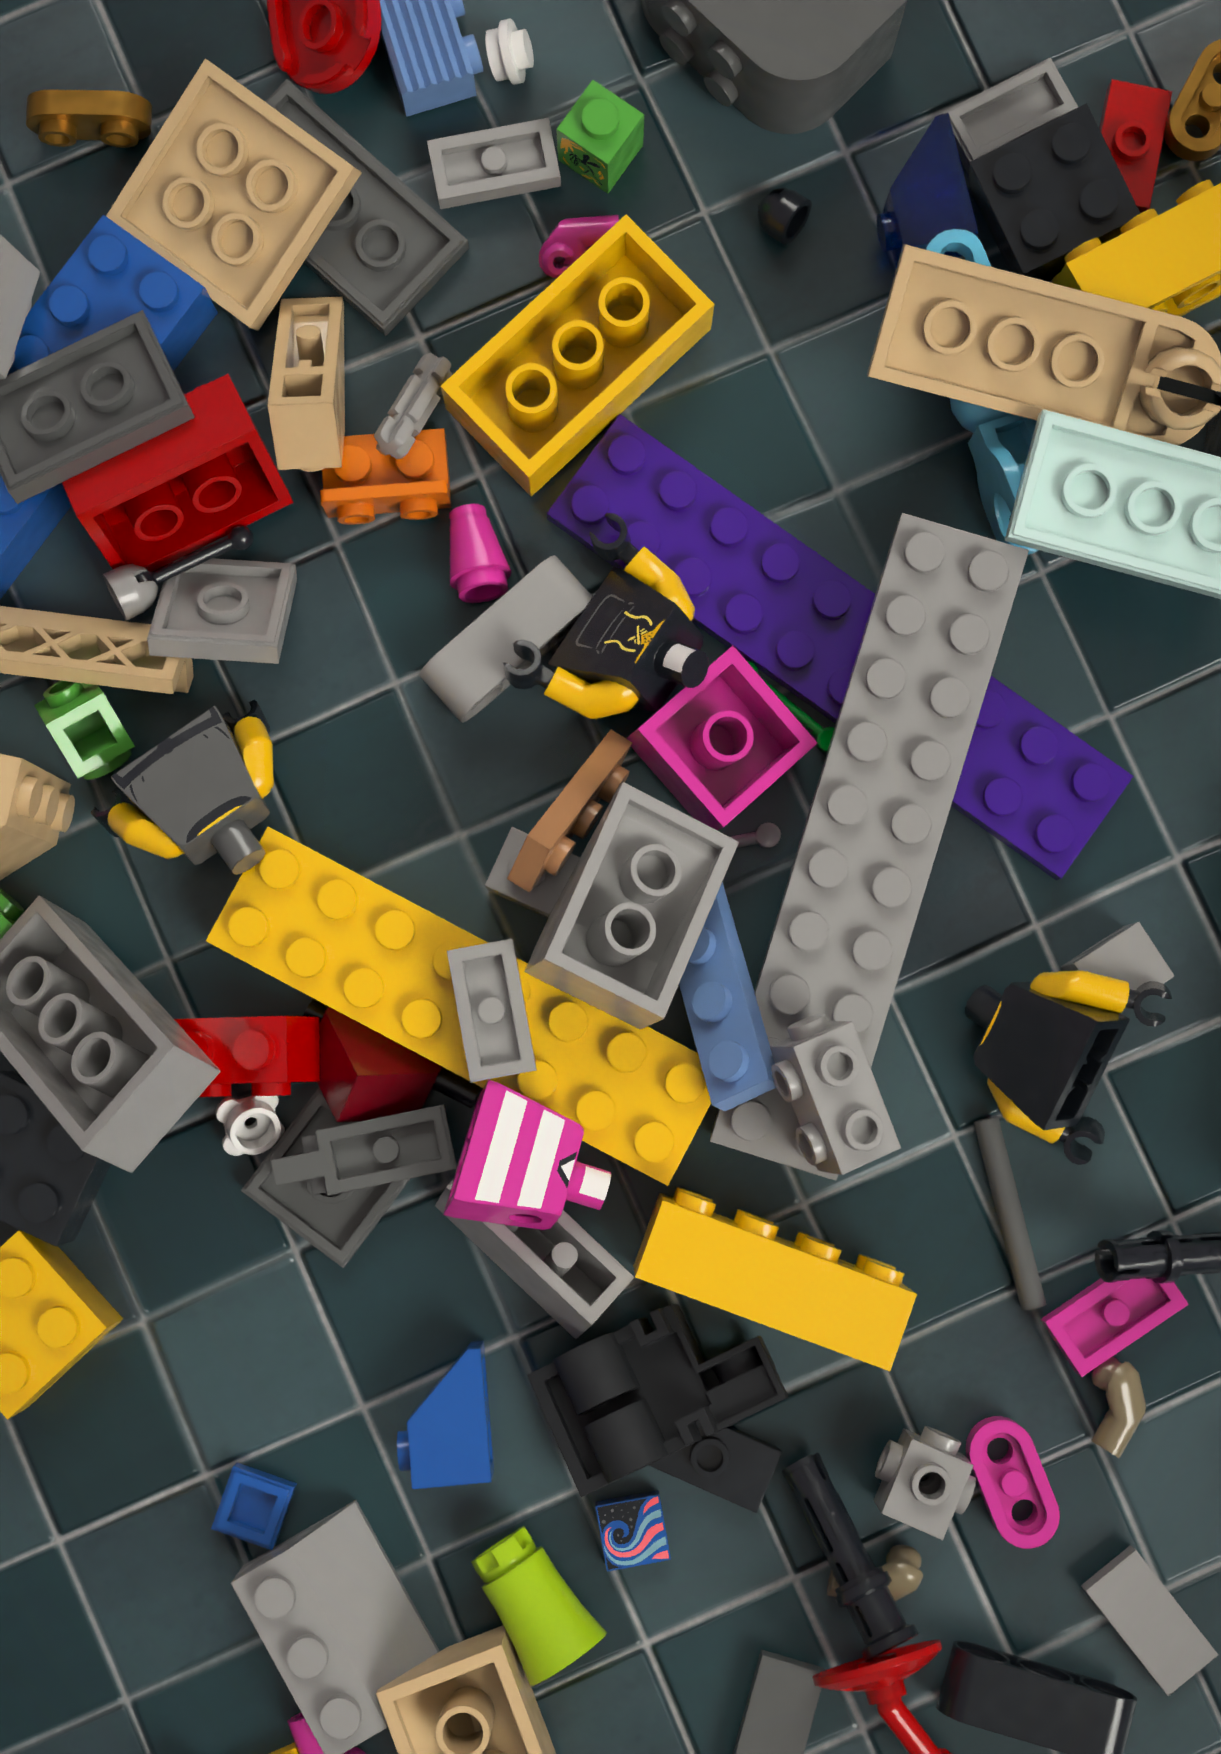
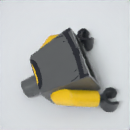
M255 699L250 701L251 710L240 718H232L229 711L221 715L217 708L213 706L111 776V779L117 785L112 791L116 796L115 803L108 810L101 812L95 807L91 811L92 816L112 836L120 837L131 846L165 859L176 858L184 854L194 865H197L218 852L230 871L235 875L246 872L263 859L266 853L250 829L265 820L270 814L264 797L269 794L274 786L273 744L269 737L270 726L258 702Z

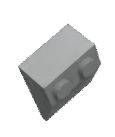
M622 782L552 909L524 972L640 1030L664 1019L739 841Z

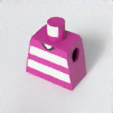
M488 1079L476 1101L443 1215L452 1218L533 1229H550L560 1218L566 1200L600 1210L608 1192L611 1172L577 1161L584 1135V1128L580 1124L498 1082Z

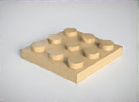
M205 58L106 217L203 285L210 298L249 328L259 331L362 172Z

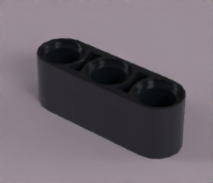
M958 1640L953 1642L936 1709L947 1717L967 1725L1066 1754H1123L1137 1697L1125 1689L1098 1679L975 1643Z

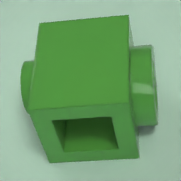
M58 681L44 692L43 696L45 699L34 705L78 779L82 777L90 780L102 777L120 767L132 754L131 749L135 746L98 685Z

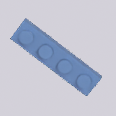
M722 882L679 986L711 1104L718 1109L728 1111L775 1089L776 1086L771 1072V1067L775 1064Z

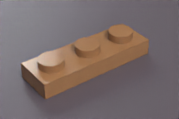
M613 730L607 733L527 835L509 873L508 880L530 893L546 871L553 876L558 875L576 845V842L571 840L572 836L575 834L584 839L603 810L604 806L598 803L600 799L610 803L619 785L622 782L625 783L630 771L621 765L633 742Z

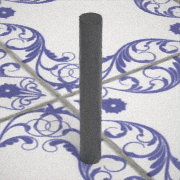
M993 1116L973 1121L1021 1310L1043 1307L1047 1304L999 1117Z

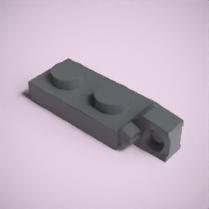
M445 1104L317 1130L314 1135L301 1137L304 1153L270 1160L275 1186L309 1179L312 1195L327 1192V1196L457 1169Z

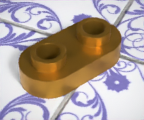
M1221 39L1212 42L1202 51L1167 117L1164 132L1166 144L1175 155L1188 161L1208 159L1221 147V84L1217 83L1213 77L1214 73H1221ZM1195 125L1199 127L1203 137L1194 138L1186 132L1185 126Z
M39 90L29 94L27 97L26 126L32 132L38 134L40 141L48 145L67 147L74 145L77 140H101L110 146L127 148L137 145L138 140L144 139L151 134L152 105L147 99L134 93L114 90Z

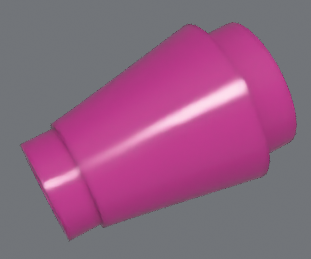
M466 504L453 509L449 513L450 586L458 591L459 599L467 603L487 602L501 597L508 591L507 579H509L512 572L490 519L487 517L486 508L480 504Z

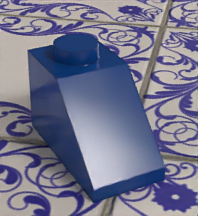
M484 1340L470 1342L412 1412L407 1421V1430L397 1432L399 1470L411 1471L412 1489L489 1483L492 1481L494 1458Z

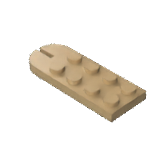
M903 244L867 372L868 377L1036 421L1039 413L1044 409L1174 445H1180L1191 439L1209 420L1219 413L1221 409L1219 405L1157 389L1160 377L1162 376L1221 392L1220 351L1210 334L1197 323L1180 316Z

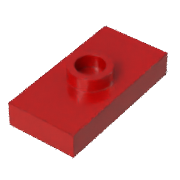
M1112 79L1106 91L1099 129L1140 213L1150 209L1172 91Z

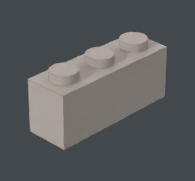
M453 1180L445 1188L435 1205L442 1213H444ZM564 1210L550 1229L545 1230L446 1216L575 1339L582 1335L635 1278Z

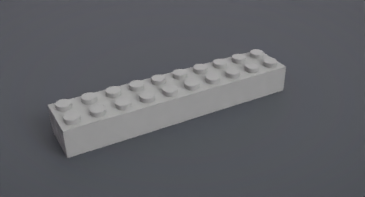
M901 514L894 531L754 990L770 1046L790 1038L787 1030L788 1026L814 1015L825 1014L827 1021H853L871 1068L1028 556V549L909 514ZM777 1088L728 1111L718 1109L711 1130L710 1142L835 1181L838 1177V1174L817 1171L816 1166L811 1165L805 1159L796 1139V1128L800 1127L794 1108L791 1102H786L782 1098Z

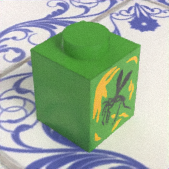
M592 80L556 129L558 160L608 194L643 147L644 114L595 80Z

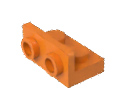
M445 429L421 430L414 437L416 440L407 455L401 459H396L389 454H381L376 449L378 442L375 440L374 434L344 436L342 467L322 469L323 490H320V500L327 517H337V521L341 524L358 525L374 521L375 514L400 512L401 518L421 520L437 516L438 509L452 508Z

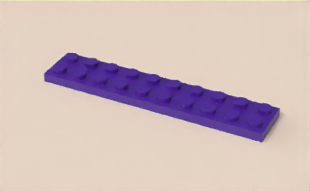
M619 414L549 509L547 520L597 554L589 533L592 532L603 543L610 544L615 542L619 538L620 532L614 530L609 525L605 514L613 513L620 516L626 523L631 544L639 551L645 546L680 577L695 608L692 620L695 625L726 647L734 646L745 660L755 663L760 671L836 724L875 593ZM621 559L614 561L605 560L612 566L622 570L627 566ZM991 676L951 806L1057 881L1062 879L1134 776Z

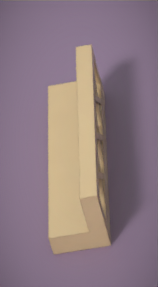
M0 606V673L174 694L175 691L188 693L194 677L192 658L149 655L147 637L151 624Z

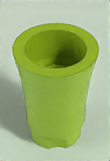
M525 1526L502 1538L471 1561L477 1574L485 1582L481 1588L497 1612L517 1652L529 1686L537 1685L563 1670L592 1649L606 1636L607 1631L581 1604L553 1565L542 1546L536 1548Z

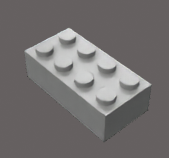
M39 895L0 939V1051L82 1151L133 1173L221 1071L86 922Z

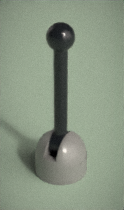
M238 525L230 530L227 538L157 571L151 572L142 566L127 564L104 573L103 578L118 610L127 621L144 613L153 605L157 597L159 583L231 549L239 551L248 549L254 540L253 533L248 527Z

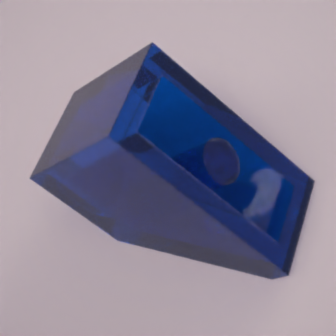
M948 113L937 115L891 186L883 212L877 214L876 225L881 248L884 252L892 250L896 268L903 244L926 250L929 242L937 234L946 230L960 229L972 232L976 236L978 234ZM947 251L944 253V255L952 257L962 256L957 252Z

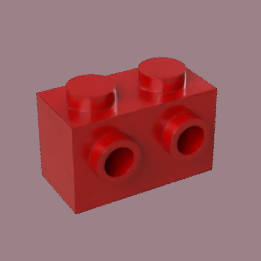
M257 1016L174 1019L221 1071L199 1097L232 1096V1083H251V1096L291 1095V1082L320 1081V1017Z

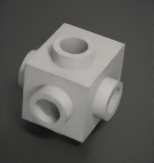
M924 1426L921 1435L903 1428L897 1443L889 1440L880 1455L875 1471V1477L882 1480L873 1500L880 1512L943 1540L954 1512L958 1514L965 1512L976 1485V1478L970 1475L974 1465L962 1453L958 1452L961 1442L929 1426ZM931 1472L927 1480L919 1482L924 1474Z

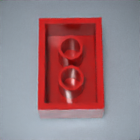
M229 374L198 386L191 392L184 394L195 418L62 482L77 518L112 569L122 565L135 564L153 572L228 535L235 526H247L294 503Z

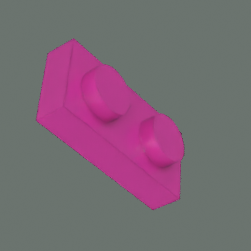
M1100 1278L1040 1320L1076 1374L1083 1377L1189 1304L1174 1282L1160 1284L1155 1283L1152 1279L1142 1278L1108 1283Z

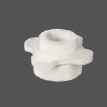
M249 1096L239 1100L228 1097L217 1105L215 1114L217 1119L224 1124L226 1134L222 1139V1146L228 1154L233 1156H240L242 1154L257 1155L266 1152L276 1145L285 1133V1128L275 1112V1108L279 1103L278 1096ZM248 1118H256L254 1124L250 1126L245 1125V1121Z

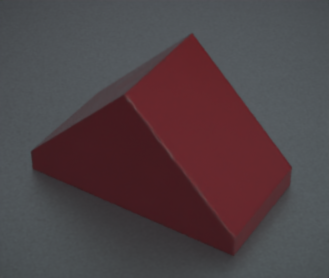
M328 1007L320 1022V1081H317L336 1122L366 1121L423 1109L442 1066Z

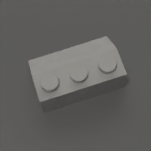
M357 1500L275 1546L273 1550H269L244 1564L231 1582L324 1754H343L386 1729L388 1725L376 1695L377 1690L440 1652Z

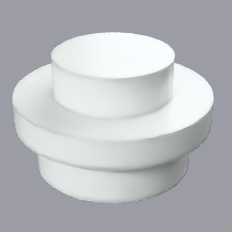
M511 18L501 20L499 27L487 30L485 36L486 51L492 74L498 82L509 79L513 85L524 83L526 69L532 68L534 65L533 50L526 29L517 30Z

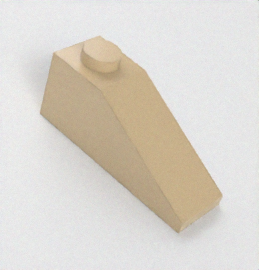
M343 296L281 299L267 405L278 470L300 469L314 472L325 468L342 467L345 435Z

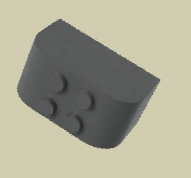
M641 0L642 10L648 23L660 36L659 39L662 47L674 61L681 65H685L688 62L704 77L706 88L719 103L726 107L732 104L752 123L765 130L780 134L807 132L828 121L892 57L907 0Z

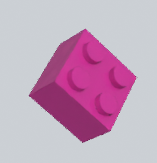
M731 646L709 665L707 675L700 685L695 688L684 687L626 738L633 742L631 745L633 750L694 819L715 830L724 828L817 744L816 740L734 646Z

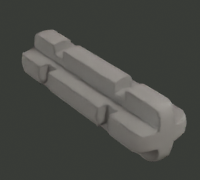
M428 353L419 360L413 370L414 375L408 378L389 409L388 414L390 416L383 419L374 434V438L378 442L376 449L381 454H389L396 459H401L409 452L416 440L414 437L421 432L440 400L439 395H442L440 386L453 375L450 371L451 363L444 356L438 358L434 354Z

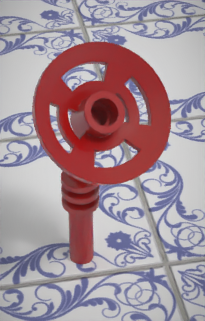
M939 1639L891 1649L868 1661H865L863 1657L812 1676L814 1685L837 1691H865L868 1704H876L878 1714L909 1754H952L947 1749L938 1748L901 1698L907 1695L903 1680L923 1668L940 1652L942 1645Z

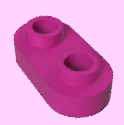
M992 1416L981 1420L971 1429L967 1437L966 1456L974 1465L972 1472L994 1527L1007 1542L1016 1547L1031 1549L1044 1545L1053 1537L1058 1528L1060 1511L1030 1435L1017 1422L1007 1417ZM996 1438L1006 1439L1008 1442L1006 1455L1001 1459H990L987 1454L989 1443ZM1019 1500H1030L1033 1505L1031 1515L1022 1521L1013 1519L1012 1508L1014 1504Z

